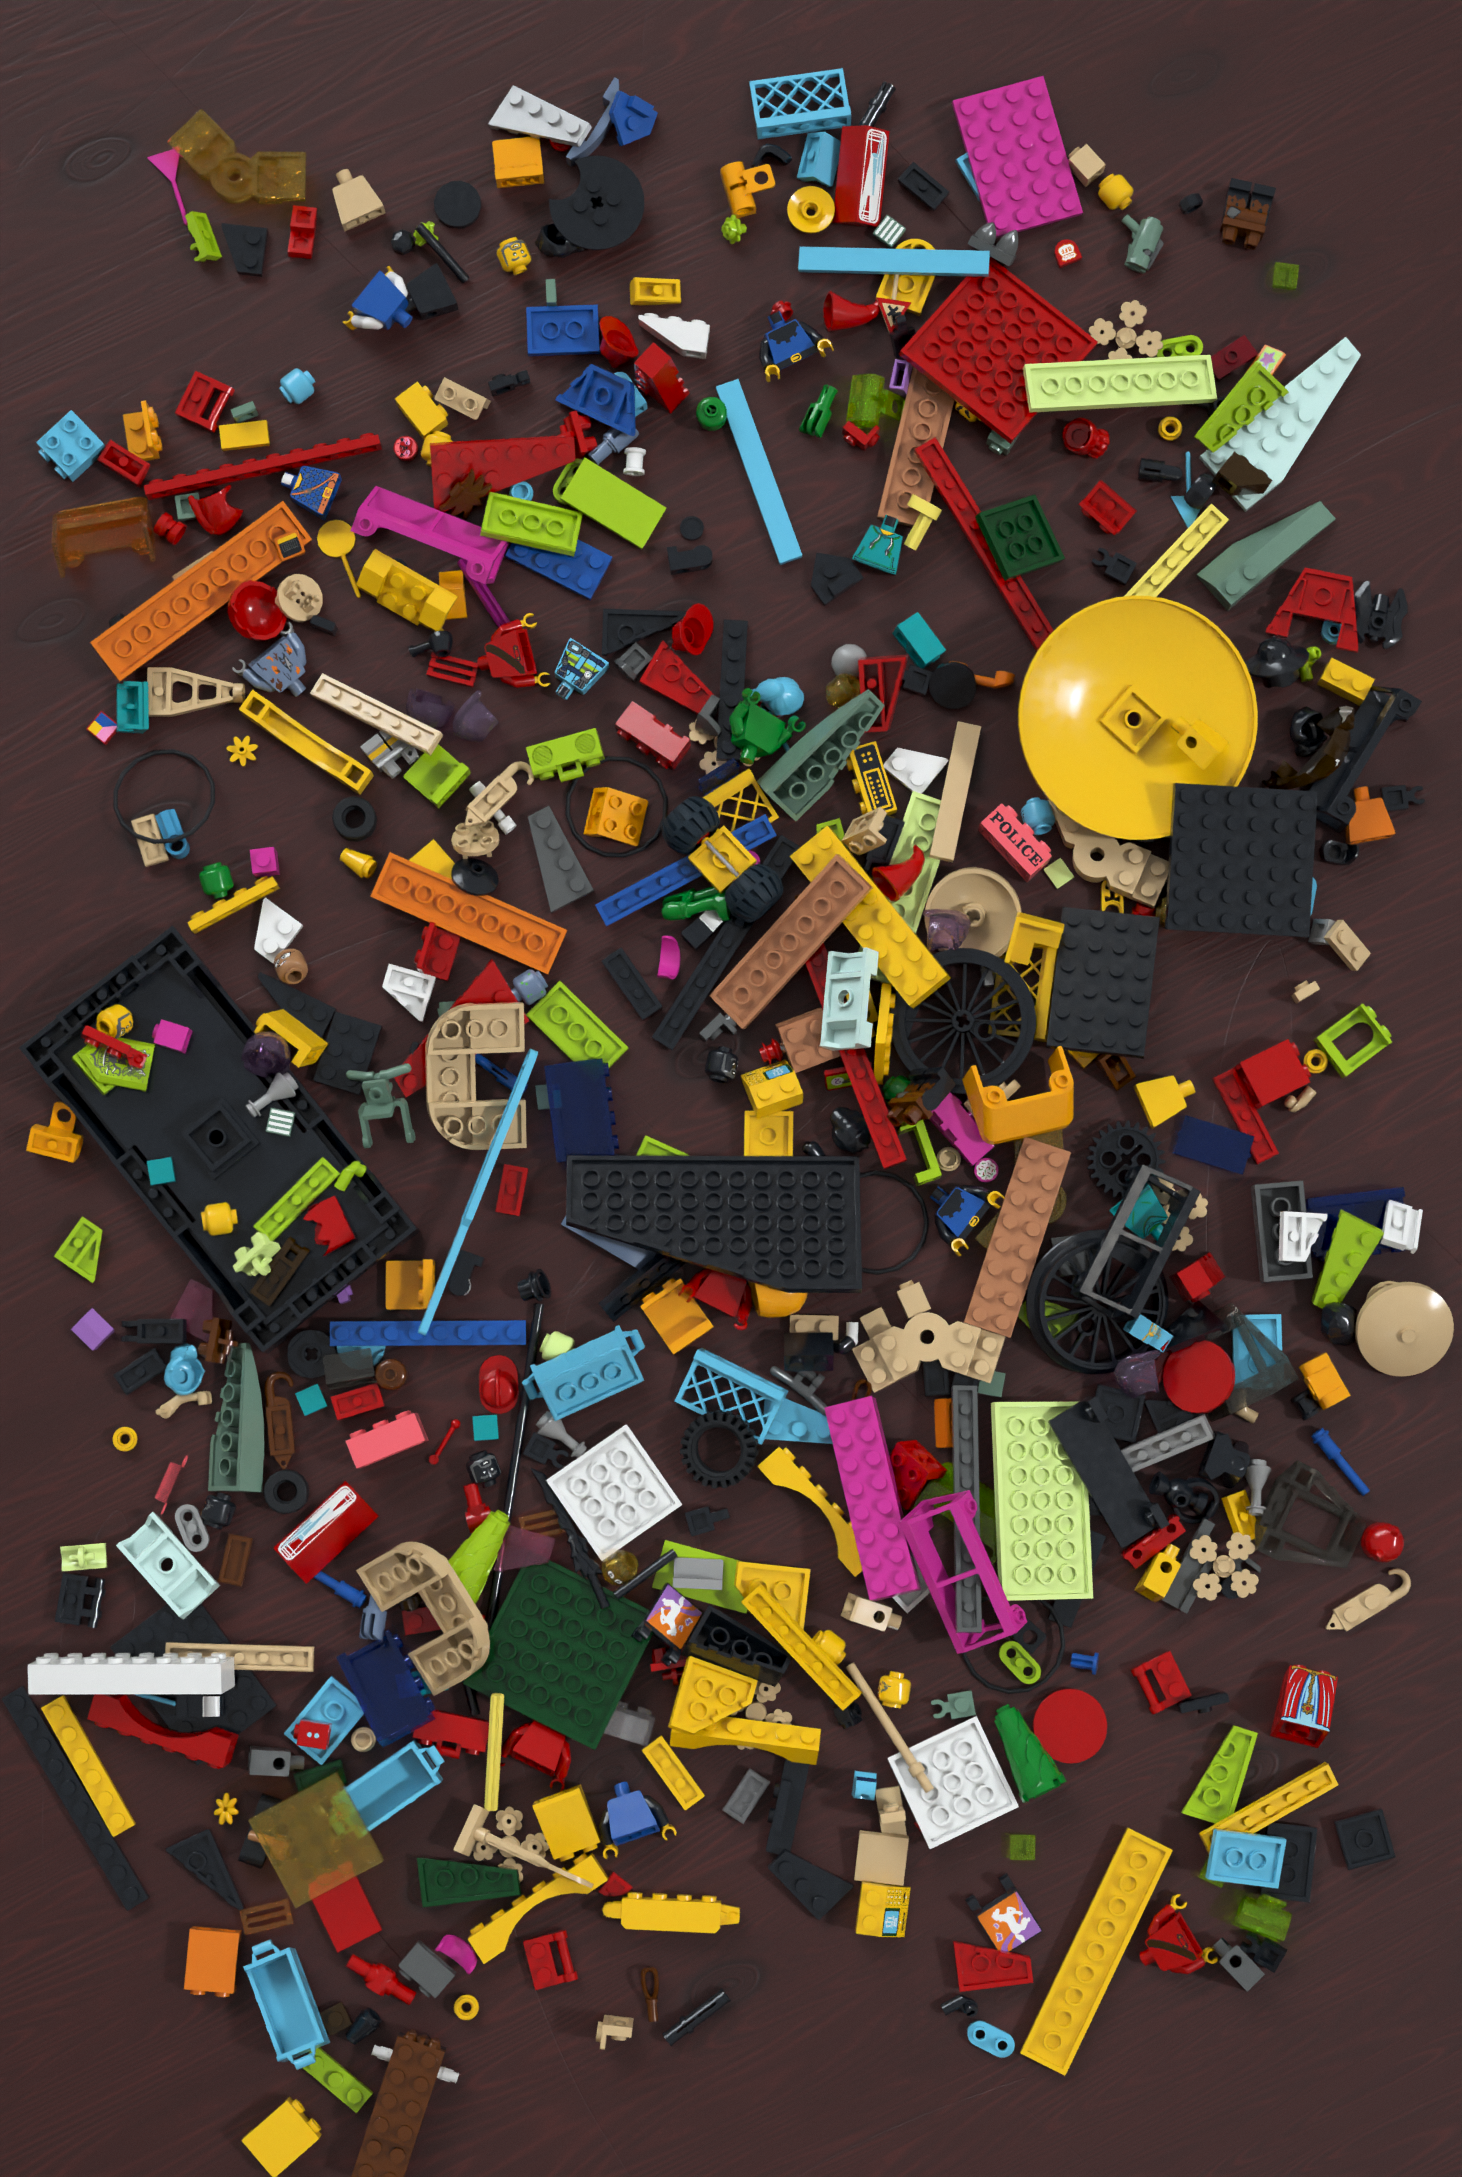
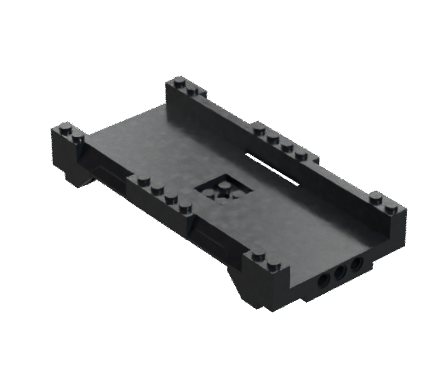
M173 925L135 956H130L56 1015V1019L19 1047L46 1084L72 1110L108 1155L112 1163L216 1290L230 1314L263 1353L269 1354L287 1339L286 1336L397 1246H403L420 1232L402 1207L366 1166V1171L362 1177L354 1174L345 1192L334 1186L338 1179L337 1177L307 1207L308 1209L304 1210L273 1241L279 1243L280 1247H282L291 1236L302 1248L304 1246L307 1247L310 1253L298 1267L271 1307L250 1293L261 1277V1274L249 1276L242 1271L235 1272L233 1265L237 1262L234 1253L239 1248L248 1247L252 1249L254 1247L251 1237L258 1231L253 1226L322 1157L340 1174L353 1161H360V1164H365L269 1042L261 1035L254 1033L256 1028ZM114 1004L126 1007L131 1012L133 1019L131 1031L120 1038L155 1044L152 1033L155 1025L160 1024L161 1019L188 1027L193 1031L185 1054L155 1044L146 1091L115 1086L103 1096L72 1060V1056L87 1045L84 1043L85 1039L81 1038L85 1026L88 1025L97 1030L98 1014ZM246 1056H248L270 1085L278 1072L282 1075L288 1072L298 1085V1088L294 1090L296 1095L282 1100L295 1113L297 1119L307 1130L304 1134L294 1122L290 1137L266 1133L270 1109L284 1110L277 1100L270 1102L259 1111L260 1117L258 1115L253 1117L245 1107L248 1104V1100L254 1103L265 1095L268 1089L244 1061ZM218 1131L222 1132L224 1136L223 1141L220 1144H213L211 1140L212 1135ZM135 1145L148 1161L172 1157L176 1182L167 1183V1185L196 1221L190 1218L164 1184L151 1186L147 1163L134 1148ZM332 1196H336L356 1239L323 1256L329 1245L316 1244L315 1228L317 1222L314 1220L306 1221L303 1218L310 1209L309 1207ZM227 1202L231 1210L236 1209L238 1224H233V1231L231 1233L211 1236L208 1231L203 1229L201 1212L205 1211V1207L209 1204ZM289 1251L285 1257L293 1262L296 1255Z

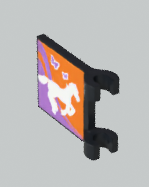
M666 1583L631 1637L640 1642L642 1638L646 1640L650 1633L656 1636L669 1647L660 1660L668 1667L671 1662L676 1664L679 1660L681 1650L701 1619L703 1612L669 1583Z
M1005 1873L998 1878L1006 1890L1005 1893L983 1907L980 1906L974 1895L965 1900L997 1950L1011 1952L1043 1930L1008 1874Z

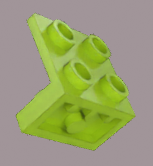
M438 744L431 756L424 753L404 774V779L439 809L471 772L464 763L460 764Z

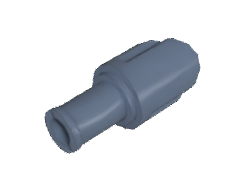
M611 427L603 434V442L588 453L589 458L596 465H599L612 452L620 453L638 437L639 431L635 428V436H630Z
M371 1594L369 1606L363 1608L359 1638L383 1640L387 1611L381 1612Z

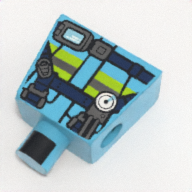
M570 638L554 673L555 677L562 681L555 693L565 700L569 698L573 690L584 695L609 669V662Z

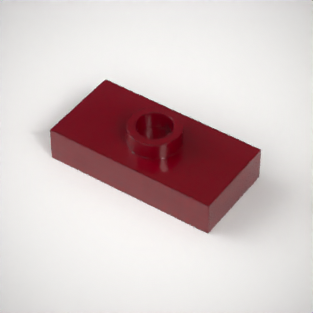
M1245 335L1211 356L1213 374L1217 382L1257 357L1258 353Z

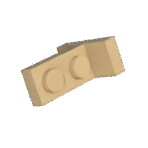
M892 1786L876 1789L875 1795L881 1833L907 1835L905 1826L906 1816L902 1806L900 1787Z

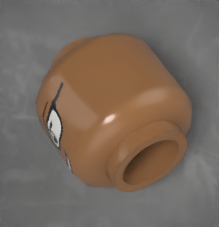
M285 949L278 953L274 959V968L278 978L283 983L297 984L307 976V963L299 950Z

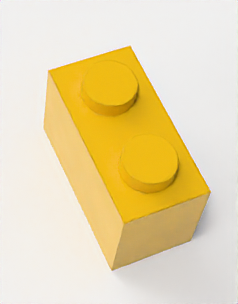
M417 381L397 396L395 401L396 405L420 436L425 439L428 434H432L433 431H441L448 425L446 419L448 414L441 404L436 406L432 401L434 396L426 385L421 387Z
M1331 658L1317 685L1360 706L1375 679Z

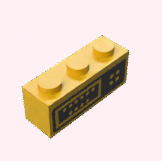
M876 741L858 746L847 757L846 766L848 771L853 770L855 779L852 780V785L855 793H860L862 802L859 803L862 815L879 807L887 812V815L895 814L897 807Z

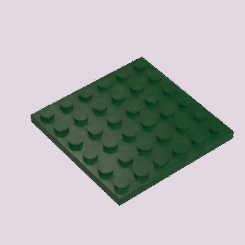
M529 1551L488 1632L490 1639L488 1658L479 1670L464 1680L463 1684L490 1698L492 1693L504 1694V1705L596 1750L652 1638V1633H650L646 1640L642 1638L640 1642L631 1637L634 1630L645 1618L649 1609L624 1597L618 1600L612 1591L602 1587L610 1606L601 1610L588 1579Z

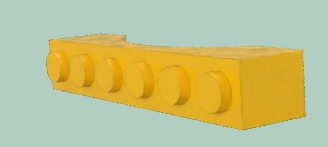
M254 690L250 692L239 708L241 714L357 794L361 795L374 775L371 770L313 734Z
M778 1447L757 1467L773 1485L796 1490L810 1498L820 1507L835 1533L839 1560L856 1577L863 1570L851 1521L847 1524L841 1517L844 1512L836 1503L830 1505L825 1499L828 1496L825 1490L819 1484L815 1487L809 1481L812 1477L803 1466L798 1468L792 1462L795 1459L794 1455L786 1447L783 1450Z
M725 1717L692 1735L672 1729L670 1746L688 1749L714 1745L747 1746L772 1752L791 1762L816 1765L821 1729Z
M586 1853L581 1854L573 1860L575 1865L567 1870L565 1867L561 1868L593 1883L592 1888L555 1872L552 1874L554 1879L546 1884L544 1880L532 1888V1894L526 1898L524 1895L519 1896L511 1902L513 1907L507 1911H504L503 1908L490 1916L491 1922L485 1926L481 1922L470 1930L471 1935L468 1937V1941L483 1964L505 1950L515 1925L532 1907L548 1898L561 1894H588L608 1880L609 1877L593 1853L588 1856Z

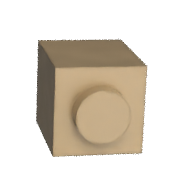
M1087 144L1082 148H1075L1068 156L1071 172L1085 187L1104 172L1106 164Z
M910 1280L899 1285L900 1290L896 1294L907 1319L931 1309L919 1282L914 1284Z

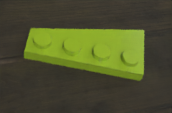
M1255 361L1194 437L1210 452L1214 453L1233 438L1244 425L1248 426L1255 420L1254 417L1263 410L1269 409L1274 405L1272 402L1280 396L1284 397L1289 391L1260 363Z
M1340 1209L1339 1220L1332 1234V1242L1324 1259L1325 1264L1322 1272H1320L1311 1300L1314 1305L1322 1309L1327 1304L1333 1302L1341 1303L1384 1234L1381 1229Z
M1235 1725L1232 1726L1181 1813L1216 1824L1235 1812L1258 1735L1257 1732Z

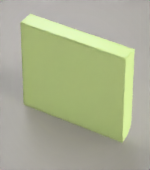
M1061 858L1043 869L1056 889L1074 878V875Z

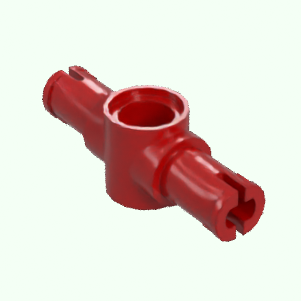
M473 1483L463 1486L468 1504L465 1516L471 1534L491 1512L490 1507L482 1502L478 1485Z
M352 1954L346 1964L347 1968L364 1978L363 1981L366 1982L365 1986L380 1996L385 1994L389 1996L391 1994L407 2005H410L416 1995L415 1991L398 1981L399 1978L396 1977L397 1974L392 1969L381 1963L377 1965L374 1963L370 1964Z

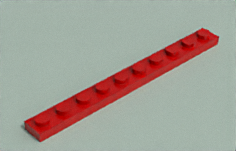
M366 433L360 435L359 439L350 440V438H343L337 440L336 444L327 445L326 443L314 445L313 449L308 450L297 448L291 450L290 454L280 456L279 453L266 456V459L257 461L254 458L244 460L243 464L240 465L224 464L217 470L201 469L196 471L194 475L178 474L173 476L171 480L155 479L150 481L148 485H144V490L148 500L296 469L302 466L382 450L378 434Z
M934 437L917 447L914 452L1037 652L1054 630L1021 576L1004 581L975 519V516L981 511L938 440Z
M824 943L805 963L822 1009L824 1008L828 953ZM864 1048L838 1050L883 1169L907 1161L896 1130L887 1118L889 1112Z

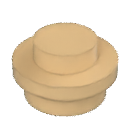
M952 1147L941 1149L936 1158L939 1167L944 1171L955 1170L961 1162L959 1152Z
M368 1727L356 1729L351 1737L353 1747L360 1752L371 1750L376 1743L375 1733Z

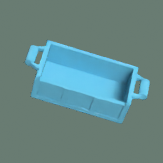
M618 1325L614 1331L591 1340L571 1351L560 1354L538 1366H535V1364L530 1365L533 1373L523 1380L522 1384L529 1399L544 1398L554 1421H557L644 1381L634 1356L644 1349L645 1345L638 1330L622 1332L620 1325ZM628 1336H630L635 1346L633 1350L630 1349L626 1341ZM534 1379L536 1380V1383L541 1391L539 1393H537L532 1383V1380Z
M414 1739L335 1794L331 1799L336 1808L327 1820L338 1836L341 1833L354 1832L358 1839L362 1838L366 1833L389 1819L393 1814L415 1801L435 1785L441 1783L443 1778L438 1769L445 1762L434 1745L430 1748H422L417 1743V1739ZM425 1751L428 1753L434 1764L431 1762ZM340 1811L350 1826L347 1830L335 1814Z
M271 1939L252 1946V1963L243 1966L249 1977L256 2001L275 2048L277 2061L286 2062L289 2060L295 2065L297 2070L315 2063L316 2049L329 2044L330 2040L296 1949L288 1947L280 1951L272 1943ZM274 1949V1954L257 1960V1955ZM310 2051L312 2052V2053H310V2054H308V2055H306V2056H303V2057H301V2058H298V2059H296V2060L293 2059V2058L298 2057V2056H300V2055H303V2054H305V2053H307V2052H310Z

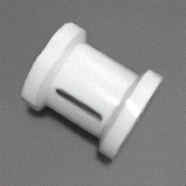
M637 447L626 448V468H624L623 473L630 476L645 475L643 456L646 455V450Z

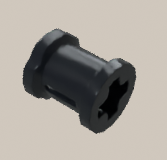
M1309 1389L1290 1399L1292 1403L1296 1404L1302 1414L1301 1418L1303 1421L1321 1411V1408L1317 1407L1311 1398Z

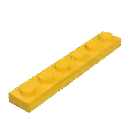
M761 1584L741 1601L842 1711L861 1695L862 1692Z
M63 1695L42 1707L44 1715L112 1836L115 1837L134 1826L136 1823L65 1696Z
M1324 1762L1203 1830L1199 1835L1209 1854L1213 1829L1253 1834L1338 1786V1783L1329 1764Z

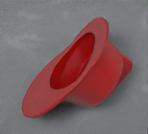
M605 316L601 318L599 324L603 338L600 352L608 359L611 366L617 368L620 364L626 363L630 357H637L639 352L629 328L615 317Z
M699 603L692 605L684 618L672 628L673 650L689 652L695 656L702 653L713 631L712 614L705 605Z
M502 1355L489 1357L484 1361L479 1372L481 1403L492 1413H507L514 1408L518 1401L517 1367L511 1359Z

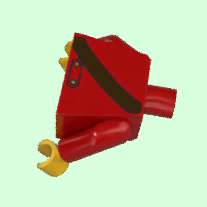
M527 613L523 620L516 619L498 627L491 636V641L485 644L486 655L478 657L477 662L480 670L490 669L493 678L500 677L502 683L515 688L531 687L537 683L544 687L550 684H542L540 682V677L542 675H550L549 673L541 672L538 676L533 675L537 674L527 629L535 628L537 622L529 625L526 623V619L533 617L534 614Z
M1177 1894L1171 1898V1905L1167 1904L1154 1916L1148 1927V1937L1145 1940L1148 1949L1140 1952L1139 1956L1145 1966L1156 1961L1162 1971L1170 1970L1172 1973L1190 1974L1205 1966L1206 1962L1216 1963L1218 1957L1208 1959L1209 1952L1214 1951V1949L1207 1947L1202 1951L1180 1911L1175 1912L1176 1909H1183L1187 1905V1901L1181 1906L1176 1905V1898L1181 1895Z

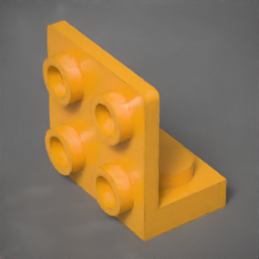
M524 137L492 142L497 188L544 183L540 139Z
M146 400L141 401L142 412L123 415L128 451L144 461L160 459L159 451H162V442L157 434V430H155V428L159 427L157 414L154 413L153 407H149Z
M609 787L594 788L583 835L606 837L631 846H638L648 800Z
M423 1259V1261H387L386 1309L426 1310L435 1289V1261L433 1259Z

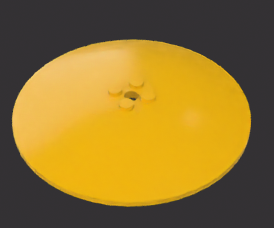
M1124 596L1104 600L1082 609L1061 623L1046 638L1032 659L1024 677L1018 706V728L1023 754L1032 776L1045 796L1057 809L1081 826L1099 834L1127 840H1148L1170 836L1173 783L1237 787L1251 760L1258 727V710L1252 679L1245 662L1231 640L1218 626L1192 608L1175 601L1152 596ZM1131 712L1139 716V723L1136 726H1131L1128 723L1127 717ZM1180 716L1191 725L1197 719H1200L1229 742L1204 771L1176 744L1182 736L1171 726Z

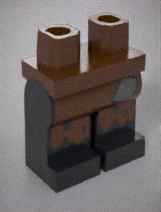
M1231 178L1220 227L1222 243L1234 245L1236 235L1245 237L1243 247L1255 250L1265 233L1276 188L1255 183L1249 206L1246 208L1252 182Z
M944 1067L913 1069L908 1077L911 1079V1082L903 1092H899L895 1098L888 1102L892 1110L887 1114V1118L893 1126H900L904 1121L909 1125H916L919 1120L931 1118L933 1115L931 1111L935 1110L956 1086Z

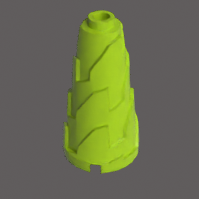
M496 1510V1512L491 1511L483 1523L474 1530L470 1537L461 1544L448 1560L475 1604L483 1591L488 1575L498 1556L505 1533L510 1525L508 1521L509 1516L500 1510Z

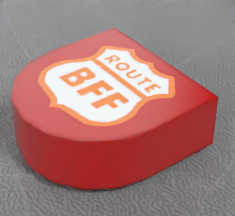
M1061 240L1055 247L1054 255L1059 268L1082 259L1078 246L1072 240Z

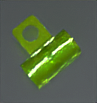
M876 374L853 375L846 422L850 421L859 428H871L875 425L879 426L880 415H886L900 421L905 399L884 389L885 378ZM894 400L898 404V411L896 413L892 410Z
M1244 1895L1238 1907L1233 1925L1280 1943L1285 1940L1292 1913L1281 1909L1286 1907V1902L1269 1895H1260L1257 1900Z

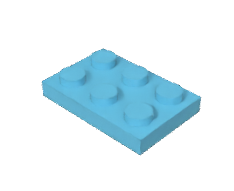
M1281 1314L1231 1315L1232 1362L1235 1368L1234 1388H1283Z
M331 1676L286 1730L284 1735L297 1744V1739H294L293 1736L295 1725L300 1724V1720L308 1719L332 1723L328 1749L299 1746L320 1765H323L368 1710L369 1706L336 1678Z
M1213 1829L1205 1878L1214 1881L1278 1888L1286 1839L1276 1836Z

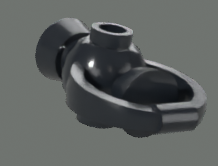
M1159 1471L1154 1475L1149 1486V1493L1159 1496L1164 1494L1165 1501L1173 1508L1175 1514L1186 1523H1201L1203 1518L1208 1520L1214 1516L1220 1506L1216 1488L1203 1478H1174L1169 1481L1168 1477ZM1194 1486L1206 1487L1213 1493V1500L1209 1503L1204 1514L1201 1515L1199 1514L1204 1510L1208 1501V1493L1199 1491L1193 1493ZM1189 1505L1190 1510L1198 1516L1186 1515L1178 1508H1184Z

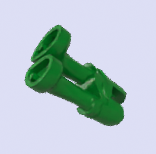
M713 886L697 892L692 888L689 891L665 896L663 898L662 916L665 920L673 921L689 918L691 915L699 912L715 911L720 920L729 921L731 914L725 901L727 889L720 894Z

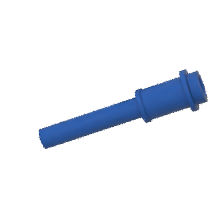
M476 1054L475 1063L497 1077V1082H500L512 1091L517 1077L506 1068L502 1070L481 1054ZM493 1068L506 1076L508 1080L493 1071ZM526 1084L523 1093L526 1091L528 1084Z
M1323 1428L1318 1429L1311 1436L1313 1444L1317 1443L1328 1459L1334 1460L1362 1496L1370 1491L1369 1488L1340 1454L1341 1449L1338 1448L1328 1435L1329 1431Z
M322 1571L314 1577V1579L335 1590L334 1594L352 1603L354 1608L356 1606L361 1608L367 1599L364 1590L359 1591L345 1583V1581L339 1582Z

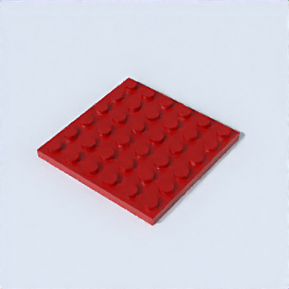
M990 256L989 277L966 276L901 349L899 355L1011 444L1038 413H1029L1023 372L1024 365L1083 361L1096 347L1098 341Z

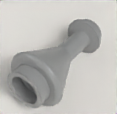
M278 1072L267 1093L254 1103L248 1100V1104L245 1107L253 1117L257 1115L260 1117L259 1111L270 1102L294 1097L296 1095L294 1090L298 1088V1085L288 1072L283 1075Z
M549 1410L536 1423V1426L539 1428V1435L562 1441L573 1451L571 1457L579 1458L587 1449L584 1441L579 1444L567 1434L561 1419L554 1421Z
M1251 1459L1245 1473L1246 1480L1251 1488V1506H1247L1246 1510L1252 1516H1261L1263 1511L1266 1510V1507L1261 1506V1490L1271 1472V1468L1267 1466V1461Z

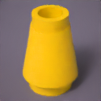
M345 848L340 855V861L361 878H370L377 867V862L373 860L372 856Z

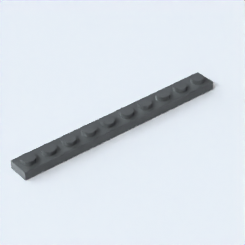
M953 1385L951 1387L953 1494L970 1490L973 1499L977 1503V1511L972 1521L980 1536L977 1386ZM954 1520V1564L956 1576L976 1567ZM979 1574L955 1582L956 1633L982 1632L981 1579Z

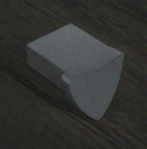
M635 642L620 658L614 661V664L624 676L635 682L638 679L637 676L649 665L652 657Z
M714 695L710 696L697 715L695 724L697 731L711 736H718L721 733V727L714 720L718 713L720 698Z

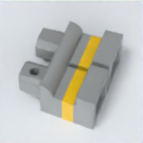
M379 731L381 737L392 751L378 734L374 735L360 747L380 772L384 771L385 774L393 779L402 771L396 764V760L403 756L410 765L419 759V755L414 747Z

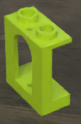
M1361 1004L1313 1040L1319 1049L1326 1054L1328 1061L1342 1079L1392 1043L1389 1030L1384 1025L1380 1026L1375 1020L1377 1016L1370 1006L1366 1007L1364 1004ZM1357 1023L1368 1024L1373 1031L1372 1041L1346 1061L1332 1041Z
M923 1120L918 1121L916 1125H909L904 1121L901 1124L902 1127L898 1130V1134L914 1130L927 1167L926 1171L917 1173L913 1177L916 1186L939 1179L942 1174Z

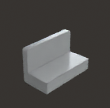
M679 1557L674 1559L673 1588L722 1590L723 1560Z

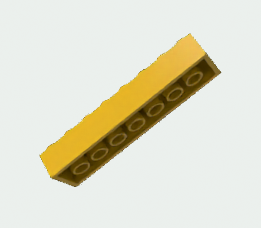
M826 826L790 857L808 880L812 882L832 858L839 854L873 887L845 918L843 924L863 948L867 947L879 952V969L906 1003L914 1009L951 979V977L829 826Z

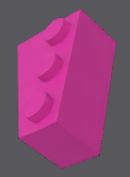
M949 1093L940 1105L931 1111L933 1115L929 1120L972 1167L993 1149L994 1145L983 1141L974 1116L969 1111L966 1112L961 1106V1101L954 1093Z

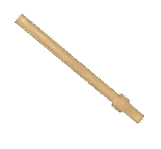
M855 1663L846 1667L847 1671L909 1766L908 1771L913 1778L916 1777L925 1793L930 1792L934 1787L924 1773L925 1768L921 1762H917Z

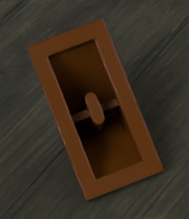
M1102 1054L1094 1061L1116 1091L1136 1077L1127 1059L1123 1056Z

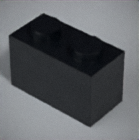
M833 1332L784 1333V1371H833Z

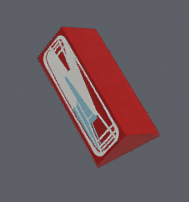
M868 125L842 126L834 202L835 213L832 223L876 228L879 226L890 131Z
M344 1481L273 1549L307 1584L379 1516Z

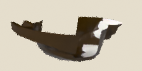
M1349 706L1337 707L1317 722L1316 725L1327 733L1330 738L1299 772L1283 760L1276 772L1273 770L1270 772V779L1262 781L1264 785L1270 789H1293L1318 782L1333 773L1343 763L1349 751L1350 730L1354 728L1355 721L1354 709Z

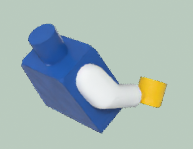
M390 266L386 267L388 270L386 274L379 270L352 304L355 314L349 311L347 314L351 318L348 321H343V324L350 330H355L356 328L376 330L384 328L388 330L395 322L406 328L411 323L413 317L404 311L408 307L406 286L403 278L393 272Z

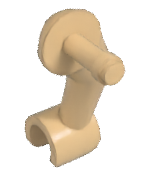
M200 1391L182 1396L177 1394L161 1405L160 1409L156 1410V1414L162 1418H169L181 1404L191 1401H198V1405L211 1404V1392Z

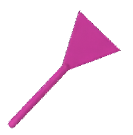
M181 147L147 157L171 181L184 224L188 226L184 205L175 181Z

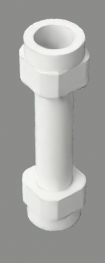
M479 781L469 791L476 798L486 787ZM501 810L494 815L495 819L499 822V828L505 835L517 826L510 816L506 817Z

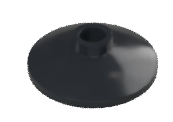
M461 859L453 865L451 870L454 884L460 890L470 895L485 896L495 891L499 882L495 869L480 859Z

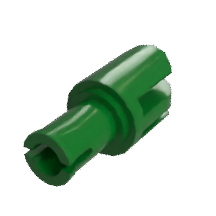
M828 385L823 386L817 402L811 403L799 428L801 433H807L811 436L816 435L818 438L822 437L832 415L829 408L838 392L836 388L829 386L828 389Z

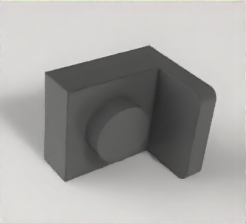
M720 1013L699 1033V1036L705 1042L709 1039L714 1041L723 1032L722 1026L734 1036L737 1033V1030L734 1028L737 1024L728 1014L724 1017Z

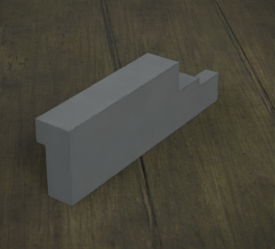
M1205 1518L1202 1519L1179 1562L1181 1566L1166 1596L1161 1599L1186 1614L1198 1592L1194 1589L1193 1582L1196 1579H1200L1202 1573L1209 1574L1214 1561H1206V1563L1201 1564L1198 1562V1559H1193L1190 1556V1550L1193 1548L1192 1541L1195 1539L1199 1540L1203 1535L1209 1536L1215 1526L1214 1523Z

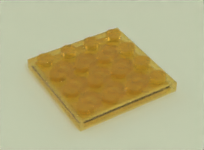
M337 1772L248 1820L295 1908L384 1861L381 1852Z

